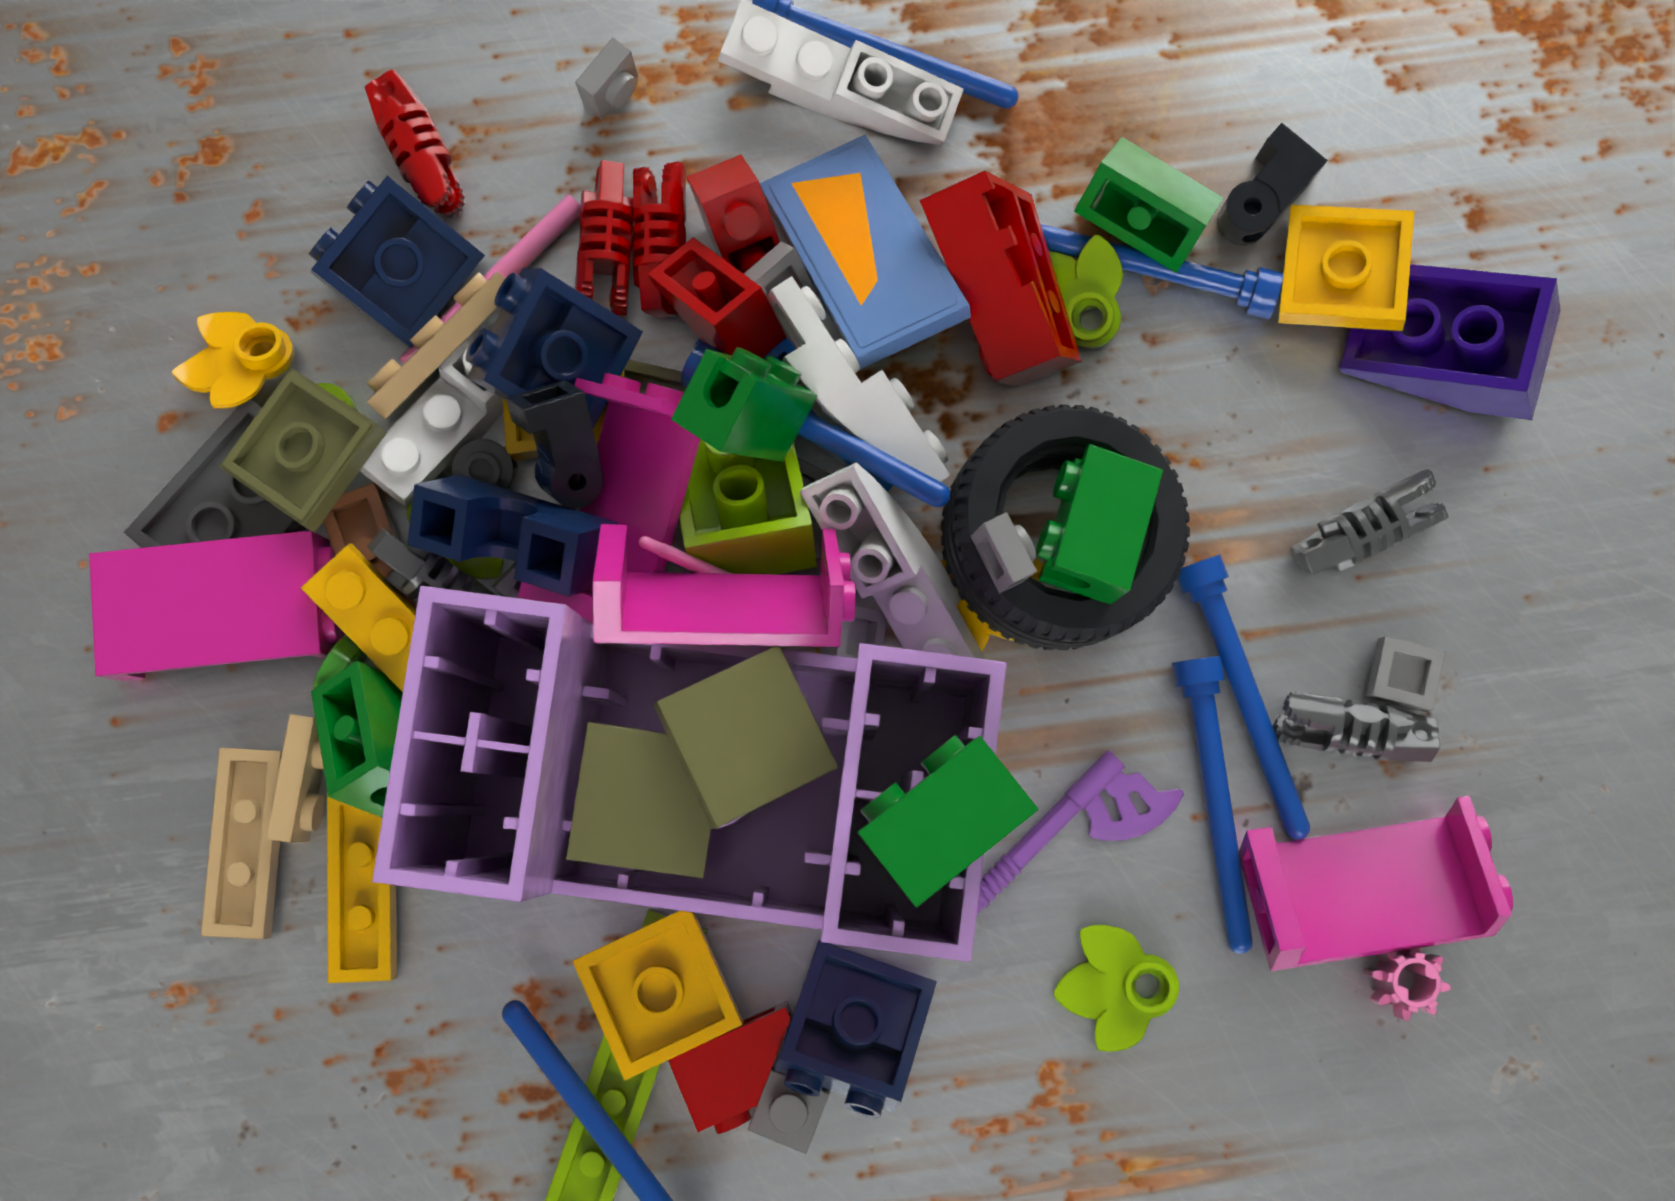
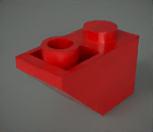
M741 154L686 177L717 255L743 274L780 243L759 180Z

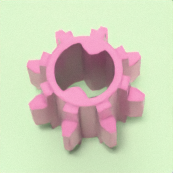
M1421 948L1378 954L1376 956L1379 961L1375 968L1369 967L1363 970V974L1374 978L1376 987L1372 988L1374 993L1370 997L1371 1002L1381 1006L1393 1005L1394 1017L1409 1021L1412 1012L1418 1013V1008L1423 1012L1435 1015L1437 1013L1435 1006L1438 1005L1435 999L1439 992L1451 989L1449 984L1441 981L1438 973L1443 970L1441 968V964L1444 961L1442 956L1435 954L1425 955L1420 953ZM1404 967L1406 971L1415 974L1414 985L1409 991L1407 988L1398 985V977Z

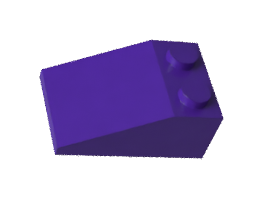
M1410 264L1406 321L1403 331L1351 328L1340 364L1341 373L1464 411L1532 421L1561 311L1557 278Z

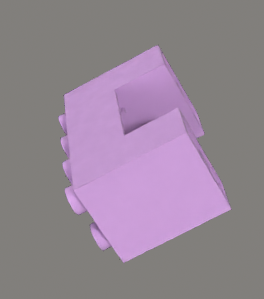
M420 586L372 882L523 902L551 893L821 929V942L971 962L984 854L916 908L857 831L869 823L860 812L862 808L895 782L904 793H907L929 775L920 762L954 735H957L964 746L978 736H981L996 755L1007 662L859 643L858 659L781 649L838 768L713 830L711 827L704 877L696 878L566 860L587 723L590 721L666 733L653 706L654 703L772 647L756 645L593 643V624L565 604Z

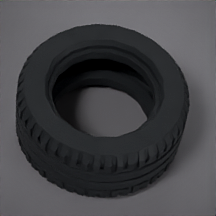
M1060 404L1058 407L1051 405L1044 407L1042 410L1039 408L1030 410L1027 414L1022 413L1015 419L1005 422L985 439L968 458L950 486V499L942 511V516L944 517L941 521V545L944 546L942 555L943 559L947 562V573L951 574L953 578L950 581L954 588H958V595L961 600H965L968 603L966 607L971 612H975L978 615L977 618L982 623L986 622L989 624L988 628L995 632L999 631L1001 636L1008 640L1012 638L1015 643L1021 645L1028 644L1029 647L1035 649L1043 647V650L1058 649L1067 651L1070 648L1074 650L1097 644L1131 628L1144 620V617L1149 616L1166 599L1165 595L1172 591L1173 583L1178 580L1181 574L1180 568L1185 564L1186 557L1184 553L1188 551L1189 542L1187 538L1190 537V527L1187 526V523L1190 522L1189 512L1186 511L1188 503L1186 497L1182 496L1184 489L1182 483H1178L1177 477L1179 476L1175 469L1171 470L1169 466L1171 462L1167 456H1163L1161 453L1162 449L1157 444L1153 445L1150 442L1152 439L1146 433L1143 435L1139 432L1140 428L1133 424L1129 426L1127 420L1120 416L1116 418L1113 413L1107 411L1100 413L1098 408L1091 406L1087 409L1084 405H1074L1073 407L1066 404ZM1089 444L1163 469L1129 592L1110 605L1077 593L1046 587L1031 576L1021 584L999 594L971 535L984 522L1003 514L1006 494L1014 480L1027 472L1051 468L1060 470L1066 460L1073 462L1076 458L1082 460L1085 448Z

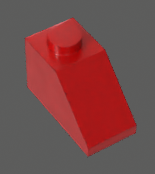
M694 237L648 273L655 287L700 341L716 347L725 354L733 355L736 347H739L763 358L787 338L762 287Z
M788 1000L743 1020V1025L668 1060L697 1132L714 1125L717 1134L725 1133L741 1126L752 1118L749 1109L758 1105L791 1019L792 1010Z

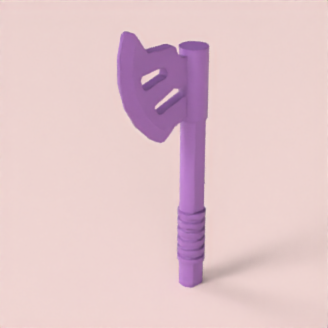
M1107 750L1064 793L1065 795L1006 855H1003L1001 860L997 861L994 864L995 866L988 870L987 874L982 876L977 915L985 906L988 907L990 905L989 902L991 900L994 901L997 894L1000 895L1003 892L1002 889L1006 888L1009 885L1008 883L1012 882L1015 876L1021 873V870L1080 810L1084 809L1088 816V834L1091 838L1102 841H1123L1144 835L1161 825L1176 810L1184 796L1183 790L1173 788L1156 791L1140 773L1124 774L1122 772L1125 768L1124 764L1112 752ZM1103 789L1109 796L1113 797L1120 817L1119 820L1112 821L1099 794ZM1136 791L1148 807L1146 812L1138 814L1129 796L1130 792Z

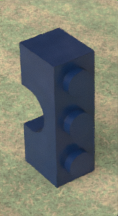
M455 475L414 484L407 545L459 562L476 557H494L515 561V580L570 597L593 588L601 524H618V522L462 475Z

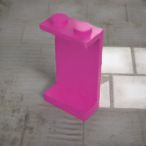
M609 373L604 374L602 384L576 378L575 386L583 390L584 394L609 401L597 444L603 473V486L600 495L595 501L584 508H580V511L616 521L618 524L627 525V572H664L667 560L641 548L639 540L643 536H648L670 546L673 542L700 443V438L671 420L684 393L648 383L645 394H641L639 391L642 383ZM525 582L521 583L519 598L565 604L593 624V588L569 597Z
M601 524L593 575V643L841 647L842 621L853 622L855 617V582L850 581V553H839L835 529H822L820 575L627 572V525Z
M301 531L89 553L95 676L126 681L145 679L146 672L310 655L325 659L336 643L344 637V632L301 587L335 557L333 548L330 546V540L312 531Z
M1470 796L1457 797L1445 817L1276 843L1272 827L1247 830L1239 849V856L1270 971L1495 936L1512 915L1513 895L1506 877L1502 874H1497L1490 854L1492 837L1489 826L1484 817L1476 815Z

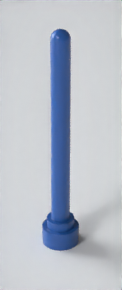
M794 0L752 1V4L849 48L852 47L855 40H858L963 88V94L1005 109L1012 108L1018 101V91L1010 84L794 6Z
M1041 224L1049 251L1079 258L1082 249L1092 238V236ZM1108 241L1116 251L1123 270L1236 298L1235 305L1245 307V314L1268 320L1272 316L1282 286V272L1259 267L1256 272L1245 270L1244 274L1240 275L1185 260L1179 271L1175 273L1131 246Z
M706 342L700 343L694 348L685 362L681 374V384L687 388L706 349L724 352ZM811 412L807 415L798 433L799 435L853 464L857 462L867 472L930 506L942 507L948 503L950 490L944 483Z
M1221 554L1180 569L1181 574L1177 580L1182 594L1189 592L1192 603L1199 601L1285 831L1292 839H1304L1310 832L1308 818L1222 595L1223 592L1228 591L1223 579L1228 578L1229 575Z
M1221 656L1173 662L1175 687L1182 686L1183 698H1190L1227 942L1233 952L1244 954L1252 948L1253 939L1214 694L1220 693L1219 681L1225 680Z
M512 1000L506 1003L502 1010L504 1022L640 1201H673L526 1005L519 1000Z

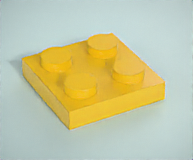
M1291 204L1278 323L1403 331L1406 321L1415 211Z
M677 911L572 961L624 1081L743 1025L744 1021L694 912Z

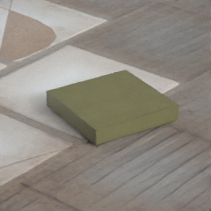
M290 368L220 464L219 468L296 522L315 533L384 438L387 431L307 377Z
M780 646L770 648L653 704L713 830L838 768Z
M588 721L566 860L703 878L711 825L667 733Z

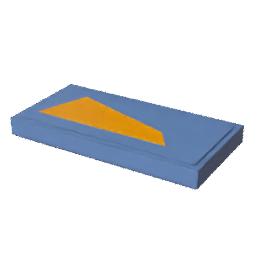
M866 135L860 136L760 183L766 203L790 246L795 247L814 289L842 339L857 358L860 370L971 318L970 306Z

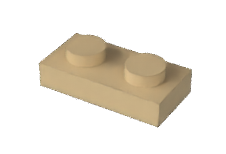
M289 714L266 839L288 843L310 842L312 831L316 832L321 825L325 800L324 796L319 794L324 768L316 720L313 717Z

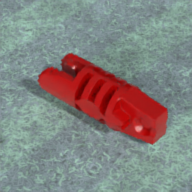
M391 69L364 87L377 128L405 182L411 184L414 192L418 194L417 198L421 200V203L430 208H435L434 211L444 217L447 215L451 218L453 215L459 216V212L463 211L462 208L465 205V196L462 194L463 190L459 188L460 183L450 166L452 158L425 105L422 104L403 76L394 69Z
M601 160L596 171L594 192L583 190L581 194L580 234L575 289L593 300V274L612 275V286L609 293L611 312L617 316H627L633 198L623 196L624 163Z
M679 161L666 163L664 169H662L661 203H658V196L656 195L657 182L649 167L634 168L633 221L635 222L633 226L634 286H637L640 291L641 311L655 318L678 315L652 283L648 273L686 243V227L684 224L686 221V170L683 162Z

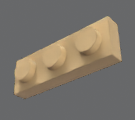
M478 272L453 297L461 307L445 323L435 315L411 338L410 341L418 350L402 366L391 358L366 383L375 391L367 399V403L386 419L498 308L494 304V300L505 278L499 272H496L486 280Z
M219 748L201 936L262 940L271 938L280 841L266 839L282 751Z

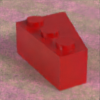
M984 170L919 200L948 271L970 306L971 318H969V321L979 343L980 359L984 369L993 377L994 381L1019 387L1081 363V357L1032 194Z

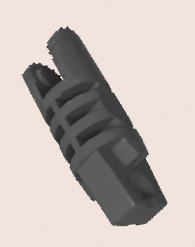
M1430 469L1420 471L1375 493L1374 496L1365 498L1345 508L1342 512L1335 513L1317 523L1319 527L1318 532L1291 546L1297 566L1311 575L1333 566L1339 572L1449 518L1443 503L1424 505L1405 514L1401 507L1436 487L1435 484L1437 483Z
M381 528L367 545L368 549L375 556L392 568L384 580L416 603L418 602L420 586L496 595L474 577L453 565L445 557L412 546L408 547L384 528Z
M1290 692L1283 703L1284 715L1280 714L1273 724L1278 742L1326 752H1335L1338 749L1340 754L1352 755L1356 753L1358 757L1370 758L1373 755L1375 759L1383 761L1432 762L1440 750L1439 727L1436 719L1400 710L1394 706L1382 705L1379 708L1376 703L1366 702L1362 705L1357 700H1347L1344 703L1342 698Z

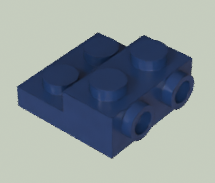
M387 175L378 187L369 180L362 186L346 207L355 216L341 233L330 227L308 255L317 261L311 269V274L357 310L365 313L405 346L411 348L414 345L410 341L411 338L428 321L439 314L485 255Z
M523 268L520 275L516 273L508 275L499 287L494 304L502 310L491 331L483 328L471 341L466 353V361L473 364L466 378L505 400L506 397L563 380L568 381L574 386L576 378L602 384L605 373L621 376L643 331L542 268ZM585 394L592 428L594 429L608 401Z
M818 940L774 1070L786 1074L784 1085L796 1092L809 1096H820L823 1087L845 1095L844 1106L860 1115L880 1118L883 1109L894 1113L903 1098L937 981Z

